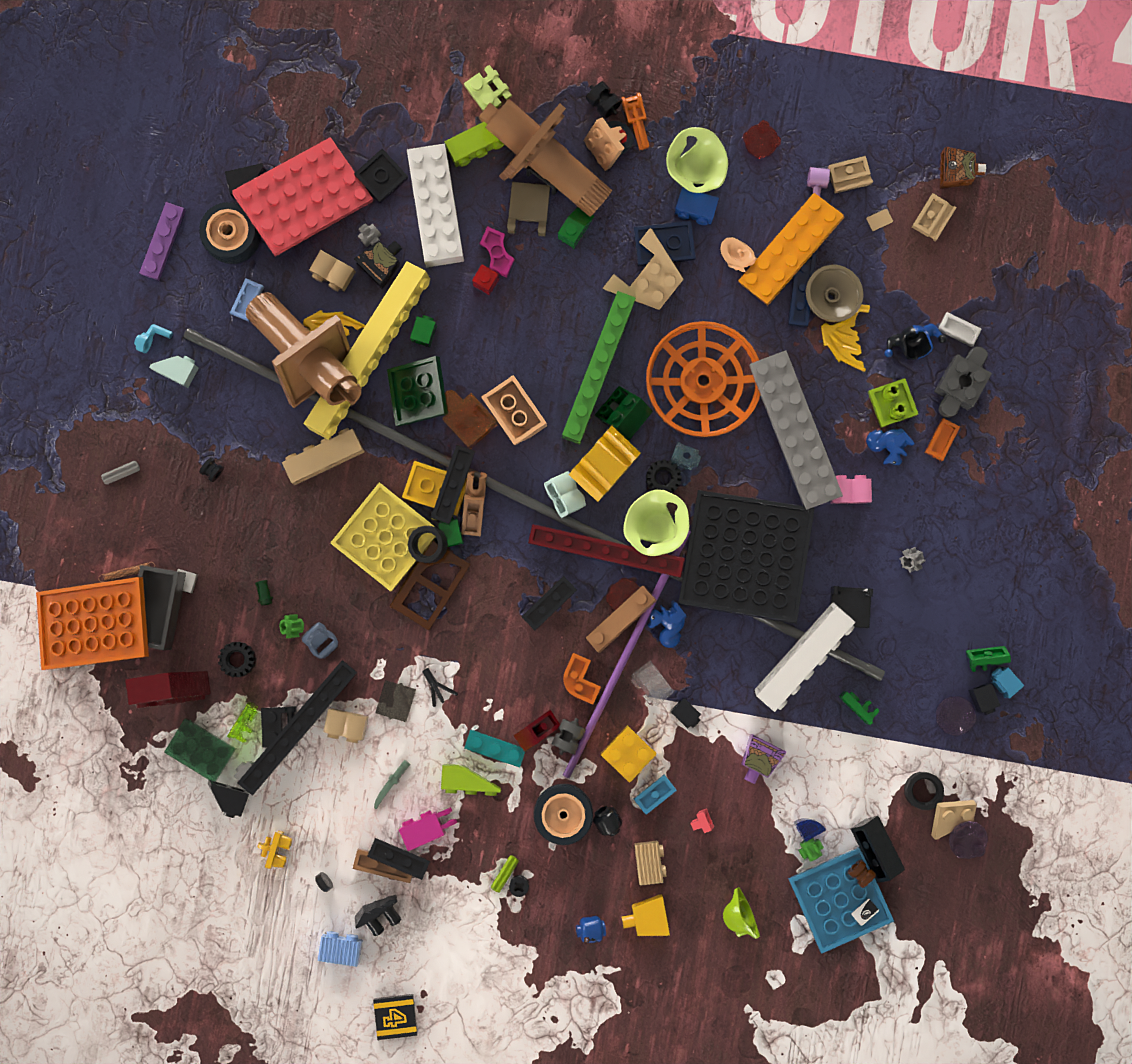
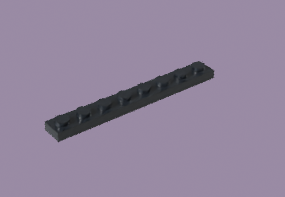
M342 660L237 784L253 796L355 677L357 672Z

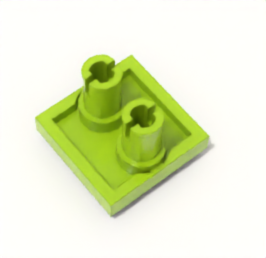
M905 378L868 391L880 428L918 415Z

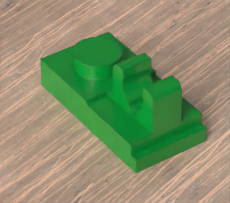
M1005 646L966 650L972 672H976V666L981 665L983 671H986L988 664L1002 665L1003 663H1011V655Z
M844 691L839 696L867 725H871L873 718L879 713L878 708H875L872 712H867L868 706L872 702L866 701L863 705H860L858 703L860 699L853 692L848 693Z

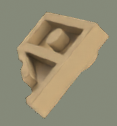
M975 801L937 803L931 836L937 840L973 822L977 806Z

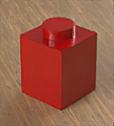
M482 264L472 279L473 286L490 295L499 281V274Z

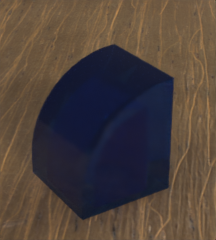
M801 818L793 822L805 842L826 831V828L821 823L811 818Z

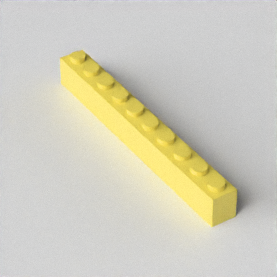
M409 262L405 263L342 362L356 377L357 384L359 383L361 388L367 384L369 375L377 368L380 358L387 352L392 339L398 335L399 328L408 319L409 312L418 303L423 290L429 286L430 277L427 272ZM320 397L303 424L311 431L329 440L336 433L340 421L346 417L351 404L345 400L338 405H329Z

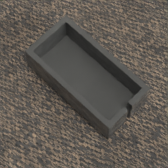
M140 565L138 577H143L148 648L172 650L186 573Z

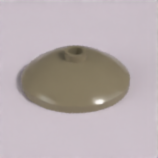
M827 265L819 268L809 278L806 286V299L809 307L818 317L830 322H841L851 318L861 307L863 288L858 277L850 269L840 265ZM828 295H832L833 300H830Z

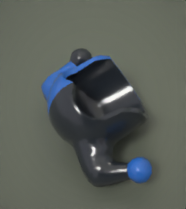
M928 324L924 327L911 325L905 328L902 333L890 336L887 339L884 355L891 357L893 355V347L899 346L908 360L920 359L933 350L931 336L937 337L940 343H945L947 338L941 334L934 324Z

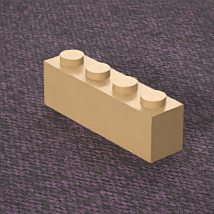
M349 428L343 429L334 438L330 437L329 440L324 438L320 441L321 444L315 447L310 445L304 448V452L298 455L294 453L287 456L282 464L291 483L297 485L364 453L365 451L356 432L353 429L349 430Z

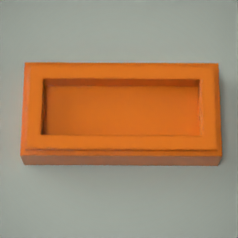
M942 418L924 453L942 462L960 426Z

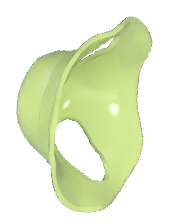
M700 127L685 129L675 137L667 152L666 163L668 172L686 190L693 193H703L719 188L725 181L728 170L727 153L719 138L712 131ZM687 137H696V144L681 156L687 145ZM694 184H704L701 187L694 186Z
M653 490L639 497L630 506L624 522V535L636 550L648 556H658L676 550L684 542L689 532V514L685 503L678 496L665 490ZM668 502L678 506L675 511V524L667 508ZM640 540L656 544H652L649 548H645L641 544Z

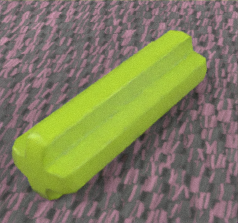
M509 856L491 885V889L499 893L518 864L519 860L515 856Z

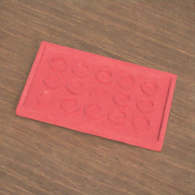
M331 137L232 190L233 196L275 257L373 202L372 196L354 175V170Z

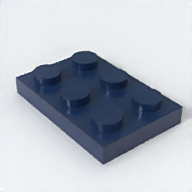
M691 221L634 227L638 266H646L654 257L651 251L639 243L650 228L654 231L673 263L696 259Z

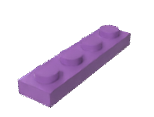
M168 202L165 203L139 272L141 275L160 280L186 211L183 207Z

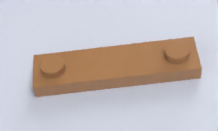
M641 586L593 630L586 639L598 653L602 652L657 601L656 598L645 586Z

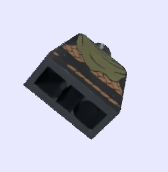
M379 241L355 257L354 260L382 289L400 266V262L395 256L402 248L396 241H393L387 248Z

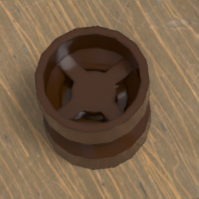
M862 859L854 863L847 872L852 878L858 879L857 883L861 888L866 887L876 876L873 870H867L866 863Z

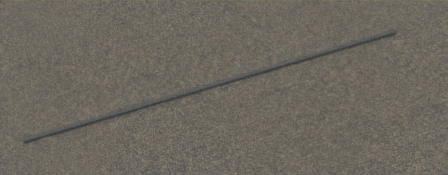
M187 328L185 331L184 339L203 346L281 385L275 371L206 338L190 328ZM315 392L308 399L317 403L321 396ZM348 409L347 418L449 467L452 458L359 412ZM470 468L469 472L475 471L474 480L479 482L481 473ZM487 476V487L588 537L624 544L572 517L565 516L561 518L555 509ZM683 572L681 578L670 575L669 577L682 583ZM752 617L797 640L805 634V632L782 621ZM837 648L834 651L831 649L827 653V655L862 671L878 681H881L885 674L884 670Z

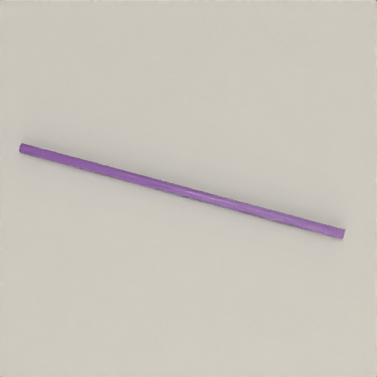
M691 531L688 532L681 546L674 550L671 555L679 557ZM661 574L652 592L656 600H658L669 575ZM656 602L641 615L585 728L586 731L583 738L578 742L579 746L576 753L572 755L563 773V776L570 779Z

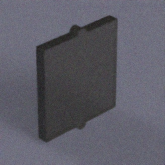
M385 680L375 713L389 717L390 720L397 719L407 722L416 689L404 686L403 683L397 684Z

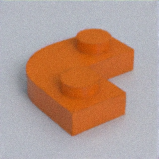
M573 653L564 672V685L571 695L593 705L601 686L583 679L591 660Z

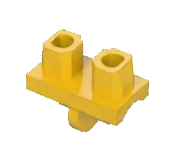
M278 830L274 834L271 845V837H266L264 843L259 842L257 845L258 848L262 849L261 857H266L269 851L265 868L285 867L287 857L278 854L279 848L289 850L293 839L284 835L283 831Z

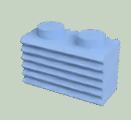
M327 931V934L321 936L318 961L357 967L360 962L363 940L358 939V935L347 934L346 937L339 936L338 932Z

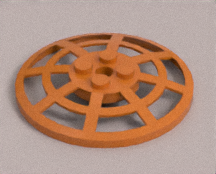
M700 321L682 325L661 339L649 359L646 370V386L653 408L665 423L683 434L694 437H714L732 431L750 416L759 401L760 393L753 375L743 376L741 365L734 356V353L742 346L751 358L752 363L759 361V358L745 337L726 325ZM698 329V341L685 344L678 350L669 343L672 338L681 333ZM706 329L723 332L736 341L728 349L718 343L706 341ZM698 347V358L688 362L681 356L687 350ZM706 347L716 349L722 352L723 355L717 361L707 358ZM664 348L671 357L665 366L663 378H653L654 362L659 352ZM728 360L735 367L737 376H726L722 366ZM676 361L683 368L680 378H669L670 369ZM700 376L708 378L709 382L706 386L698 383ZM744 383H755L753 399L748 409L743 412L736 404L742 395ZM737 384L735 396L730 401L723 395L726 385ZM652 386H663L666 398L673 407L666 415L655 400ZM669 386L681 387L684 396L678 402L674 400ZM718 400L725 406L723 410L708 415L709 403ZM689 401L700 404V415L690 413L683 408ZM730 411L739 418L726 428L710 431L709 421L720 418ZM680 413L689 419L701 421L702 432L685 429L675 424L672 419Z

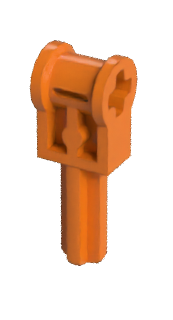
M639 92L636 93V96L621 97L627 125L633 126L639 150H645L649 148V142L643 123L647 117L641 94Z

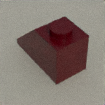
M549 710L513 736L525 752L558 729L560 723L552 711Z

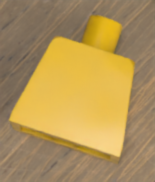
M662 894L633 904V914L622 916L623 927H636L637 936L670 935Z

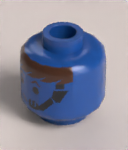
M598 916L581 918L579 925H576L577 937H581L582 942L585 944L602 941L603 936H606L604 920H601Z

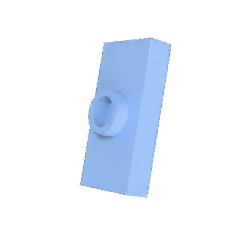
M245 278L230 314L249 322L245 314L246 308L253 298L262 293L264 286Z

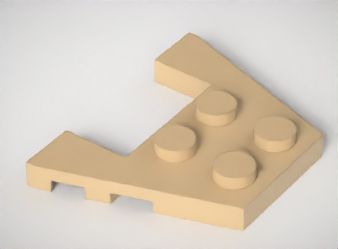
M650 228L639 243L651 251L654 257L631 286H628L613 274L603 289L617 294V291L635 297L636 302L660 310L684 279L654 231Z

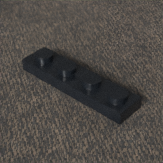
M456 445L431 515L432 520L450 525L475 455L474 450Z

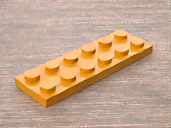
M813 193L738 282L768 306L844 219V215L816 193Z

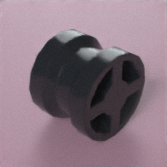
M209 458L202 465L199 473L206 475L209 481L214 482L222 474L224 467L217 465L213 458Z
M523 875L514 876L509 884L511 894L516 897L526 895L529 889L528 879Z

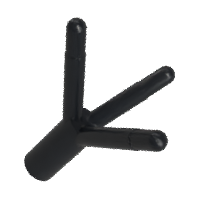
M429 668L422 671L431 686L433 707H436V694L441 703L445 702L438 687L458 696V692L437 682Z

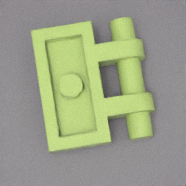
M490 65L484 69L487 73L485 78L478 73L464 83L465 88L482 111L489 103L493 104L496 108L500 107L502 103L498 98L504 96L506 100L512 97L507 84H503L498 72L493 70ZM492 82L498 88L494 92L489 86V84H491Z

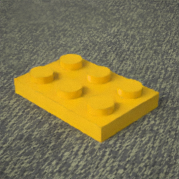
M414 461L402 498L434 508L447 471ZM467 478L453 514L455 516H458L465 496Z

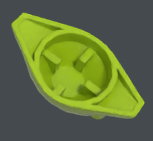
M738 887L734 890L731 902L724 909V922L730 930L736 932L738 937L749 934L755 939L759 938L760 934L753 912L743 892Z

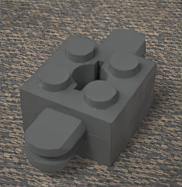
M974 347L969 351L966 358L957 354L950 361L934 390L935 393L944 397L939 405V412L943 417L951 418L958 413L960 407L969 410L977 402L992 374L982 368L988 358V353L984 348Z

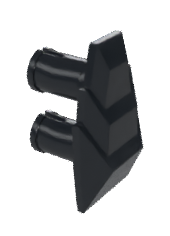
M397 895L388 896L362 906L355 915V928L367 925L373 936L380 935L384 931V927L377 919L381 914H384L391 926L397 925L401 921V917L393 907L398 902Z

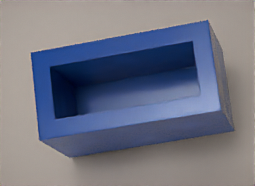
M682 187L675 215H678L683 220H696V223L700 225H711L719 198L704 193H693Z

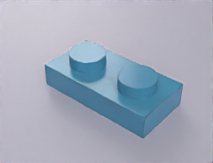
M663 774L633 799L647 815L677 790L665 774Z

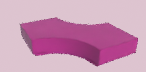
M487 226L480 245L488 251L491 257L489 268L507 278L515 259L504 248L505 234Z

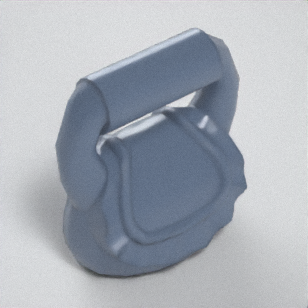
M320 622L313 625L301 638L303 643L309 647L311 653L320 659H325L338 647L336 636ZM328 638L333 640L318 653L317 648Z

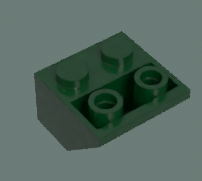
M618 386L600 407L595 416L609 428L613 426L629 441L653 411L640 397Z

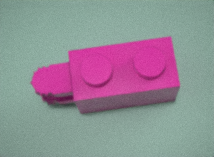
M451 807L438 813L437 811L432 813L429 810L420 814L421 818L413 821V818L402 822V827L398 830L407 851L446 834L444 829L457 823L456 819H451L442 824L439 818L452 812Z

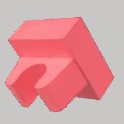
M707 808L699 811L697 819L692 820L690 823L693 831L702 828L703 832L706 833L714 828Z

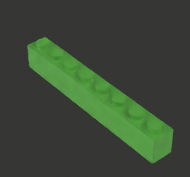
M617 291L562 433L563 439L581 444L635 304L636 298Z

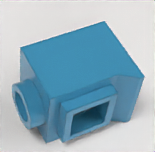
M999 667L991 674L993 676L991 683L1000 693H1003L1004 698H1011L1024 686L1009 667Z

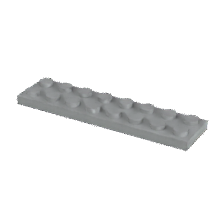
M785 350L749 364L803 506L807 510L842 497L843 494L787 351Z

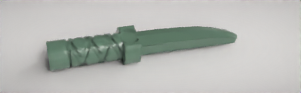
M404 760L394 775H390L388 782L375 800V809L378 808L392 786L399 783V779L411 765L408 761Z

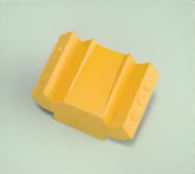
M611 426L573 468L569 476L599 502L641 453L620 432Z

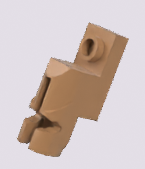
M470 471L467 474L461 534L481 536L487 474L481 472L478 489H474L475 471Z

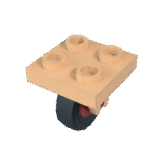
M602 117L596 120L583 141L595 156L598 164L606 171L612 167L620 155L625 154L631 148L634 138L631 129L626 124L620 121L606 123Z

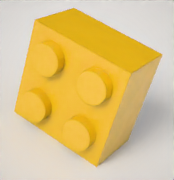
M628 725L601 752V756L629 783L657 754Z

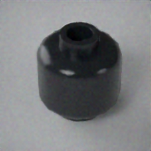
M602 806L595 811L593 823L600 834L603 836H614L619 833L622 819L615 808Z

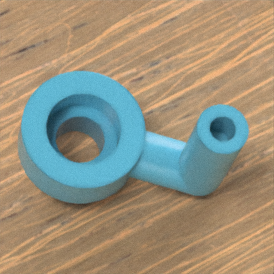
M153 324L146 333L143 332L136 337L134 342L136 350L147 353L152 345L155 333L171 339L173 332Z

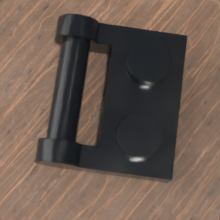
M297 706L261 708L262 748L268 747L283 730L282 713H287L288 724L294 717L295 712H297Z

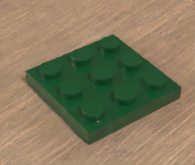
M433 356L387 369L395 426H403L448 414L440 357Z

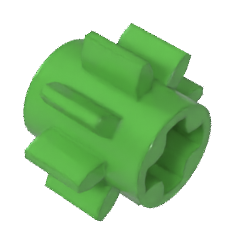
M297 614L285 615V620L280 621V632L286 634V638L300 637L299 633L304 631L303 620L301 618L298 619Z
M809 837L800 843L802 848L798 851L802 858H808L811 862L823 855L821 850L824 846L819 839L814 840L813 837Z

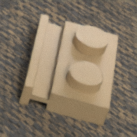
M866 156L828 166L835 194L873 183Z
M932 193L912 228L936 241L957 207L951 206L947 201Z

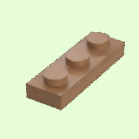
M357 849L352 869L411 883V875L367 857L369 853L367 850Z

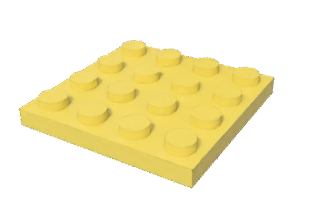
M379 482L331 541V544L392 592L417 561L411 556L408 549L409 536L418 527L435 526ZM424 533L420 536L418 550L421 554L435 539L436 536L432 533Z

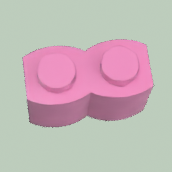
M846 475L836 476L843 496L832 500L831 504L872 502L871 479H866V475H855L854 479H847Z

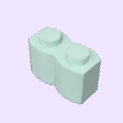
M569 471L544 483L546 492L553 500L555 509L561 518L586 506L585 497L577 489L576 481L569 476Z

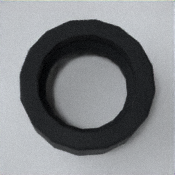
M421 526L415 529L409 536V552L418 562H437L443 558L447 551V537L437 527ZM424 533H432L438 540L437 551L431 556H425L418 550V540Z
M917 772L907 779L904 786V794L912 806L921 810H931L936 808L937 803L942 802L944 786L937 776L928 772ZM921 779L931 781L936 789L934 798L926 803L917 801L913 795L914 784Z

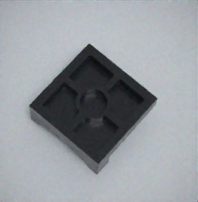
M832 586L830 605L834 602L855 621L854 627L869 628L873 589Z

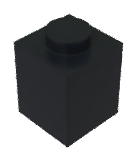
M986 683L968 690L976 711L979 713L984 712L987 715L995 712L996 707L1001 706L992 683Z
M682 698L670 710L687 729L690 726L694 728L701 721L699 717L702 714L685 698Z

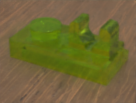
M253 702L246 704L227 735L228 738H235L242 743L247 742L241 731H247L250 734L253 732V729L248 727L246 723L254 720L258 713L256 711L258 705Z

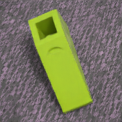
M442 765L441 789H445V793L456 794L457 790H463L465 794L477 795V791L485 792L487 796H497V793L501 792L499 786L464 765Z

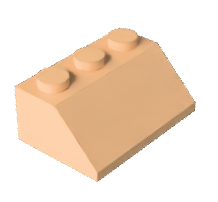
M514 375L481 397L514 445L534 436L547 427L546 421Z

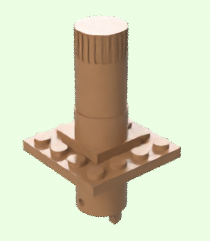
M510 99L506 101L500 110L489 103L480 114L479 119L482 123L485 122L487 124L485 128L516 154L499 177L503 181L508 177L512 179L523 167L526 169L530 166L589 217L592 216L610 195L612 189L570 154L553 137L556 133L553 129L564 118L562 113L566 108L559 103L542 124L539 125Z
M261 293L249 302L245 312L247 319L280 352L272 361V364L287 400L293 408L315 392L329 405H338L345 400L351 405L357 402L361 395V387L359 383L357 384L356 377L342 364L350 351V347L341 319L337 315L327 319L317 329L310 331L272 293Z

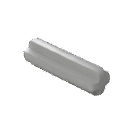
M132 461L102 474L101 477L105 484H110L138 472L140 467L136 461Z

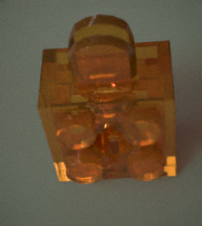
M453 390L445 392L449 413L442 419L468 449H472L498 426V422L472 393L462 399Z

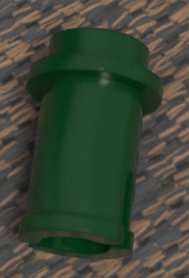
M268 580L256 582L255 585L259 596L258 603L261 606L272 604L273 597L270 595Z

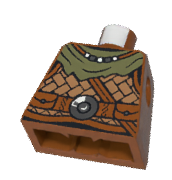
M945 147L941 152L940 188L942 189L971 185L975 180V175H985L986 164L976 163V154L974 152Z

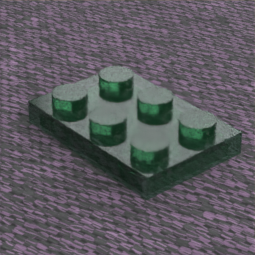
M185 718L164 753L206 779L217 781L237 748Z

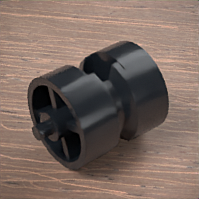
M604 81L596 86L591 85V91L587 94L586 100L592 107H597V112L604 119L613 113L617 115L618 112L616 110L621 105L622 100L615 93H610L611 89Z

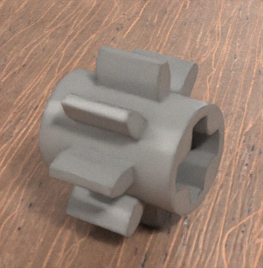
M365 223L359 228L360 234L358 238L366 247L369 245L373 246L379 242L381 233L373 224L367 226Z
M916 547L902 551L904 556L899 558L902 568L909 569L910 573L923 568L921 563L926 561L923 552L916 550Z

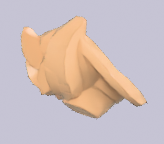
M733 237L726 238L721 243L720 250L724 260L727 262L728 267L736 271L746 272L744 268L752 266L757 260L753 250Z

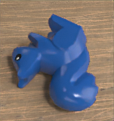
M892 429L885 433L882 430H874L868 434L866 439L867 446L871 451L880 452L886 448L890 454L883 464L889 463L892 465L902 464L900 454L907 456L904 448L907 445L913 446L915 444L903 429Z
M674 600L671 601L672 607L668 610L660 605L661 613L653 609L650 613V622L648 623L650 628L659 624L664 626V629L660 632L659 641L666 648H674L680 642L681 634L679 632L684 627L685 618L687 617Z

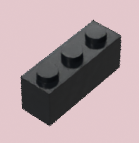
M879 816L866 818L851 828L869 868L876 874L875 880L877 883L890 881L905 870Z

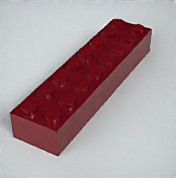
M208 671L169 672L125 679L129 705H136V709L203 700L205 695L211 694Z

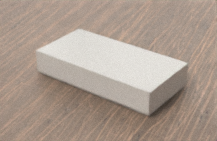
M948 312L945 313L938 328L940 332L970 347L974 346L982 330Z

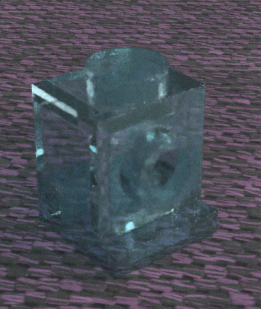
M677 442L670 461H673L672 463H676L678 466L692 470L694 466L698 467L701 456L698 455L699 450ZM689 453L690 459H685L683 454Z

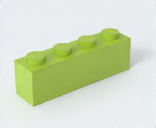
M485 122L444 141L455 167L466 166L471 162L470 160L476 157L482 158L487 155L488 151L500 149L504 144L485 128L487 126Z

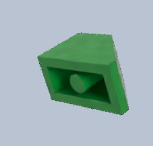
M577 207L568 216L559 230L558 239L575 248L595 216L589 217Z

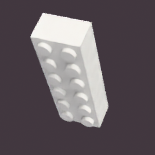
M445 144L407 149L426 267L464 262Z
M833 602L755 688L756 696L774 712L777 709L781 710L788 701L786 699L790 694L795 695L801 688L799 684L804 679L808 680L813 675V669L817 664L822 665L828 658L826 654L831 649L834 651L840 645V639L844 634L847 636L852 632L855 621Z

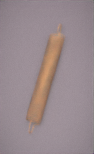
M140 565L133 566L132 568L129 567V569H140ZM123 569L114 572H110L109 574L106 573V575L115 576H106L104 578V581L106 579L113 580L123 576H127L121 574H136L139 573L140 570L118 572L123 571Z

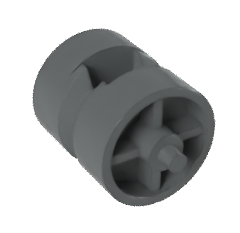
M577 718L574 721L563 719L559 726L560 733L555 735L551 743L559 748L560 755H563L564 752L575 755L579 746L577 741L583 738L586 729L579 726V719Z

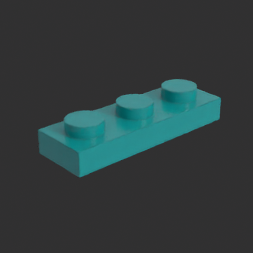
M470 730L464 749L519 768L525 754L524 750L518 745L474 730Z

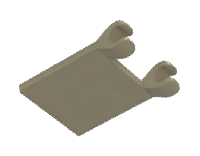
M512 182L507 224L508 233H515L516 220L539 222L538 236L546 235L550 194L549 185Z

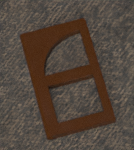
M433 540L423 552V555H433L437 551L438 544ZM448 550L443 558L437 562H417L390 604V607L425 629L430 630L471 564ZM439 563H449L461 568L447 591L421 574L428 567ZM416 582L442 597L429 620L402 605Z

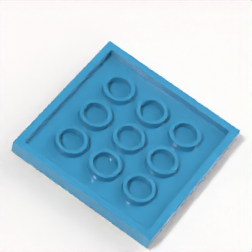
M859 847L788 878L821 954L894 922L875 878L866 887L861 888L857 883L858 879L852 878L847 873L851 866L860 859L866 863L867 870L870 869ZM870 899L879 909V912L861 926L851 914L866 900Z

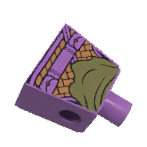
M750 734L741 763L749 768L744 779L755 784L760 774L768 778L782 760L786 751Z

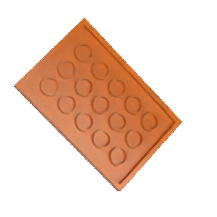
M143 577L36 592L41 670L149 657Z

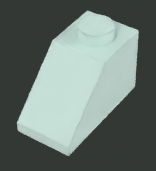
M179 356L171 357L153 363L149 367L153 371L189 388L199 369L194 364L195 361L187 356H184V358Z

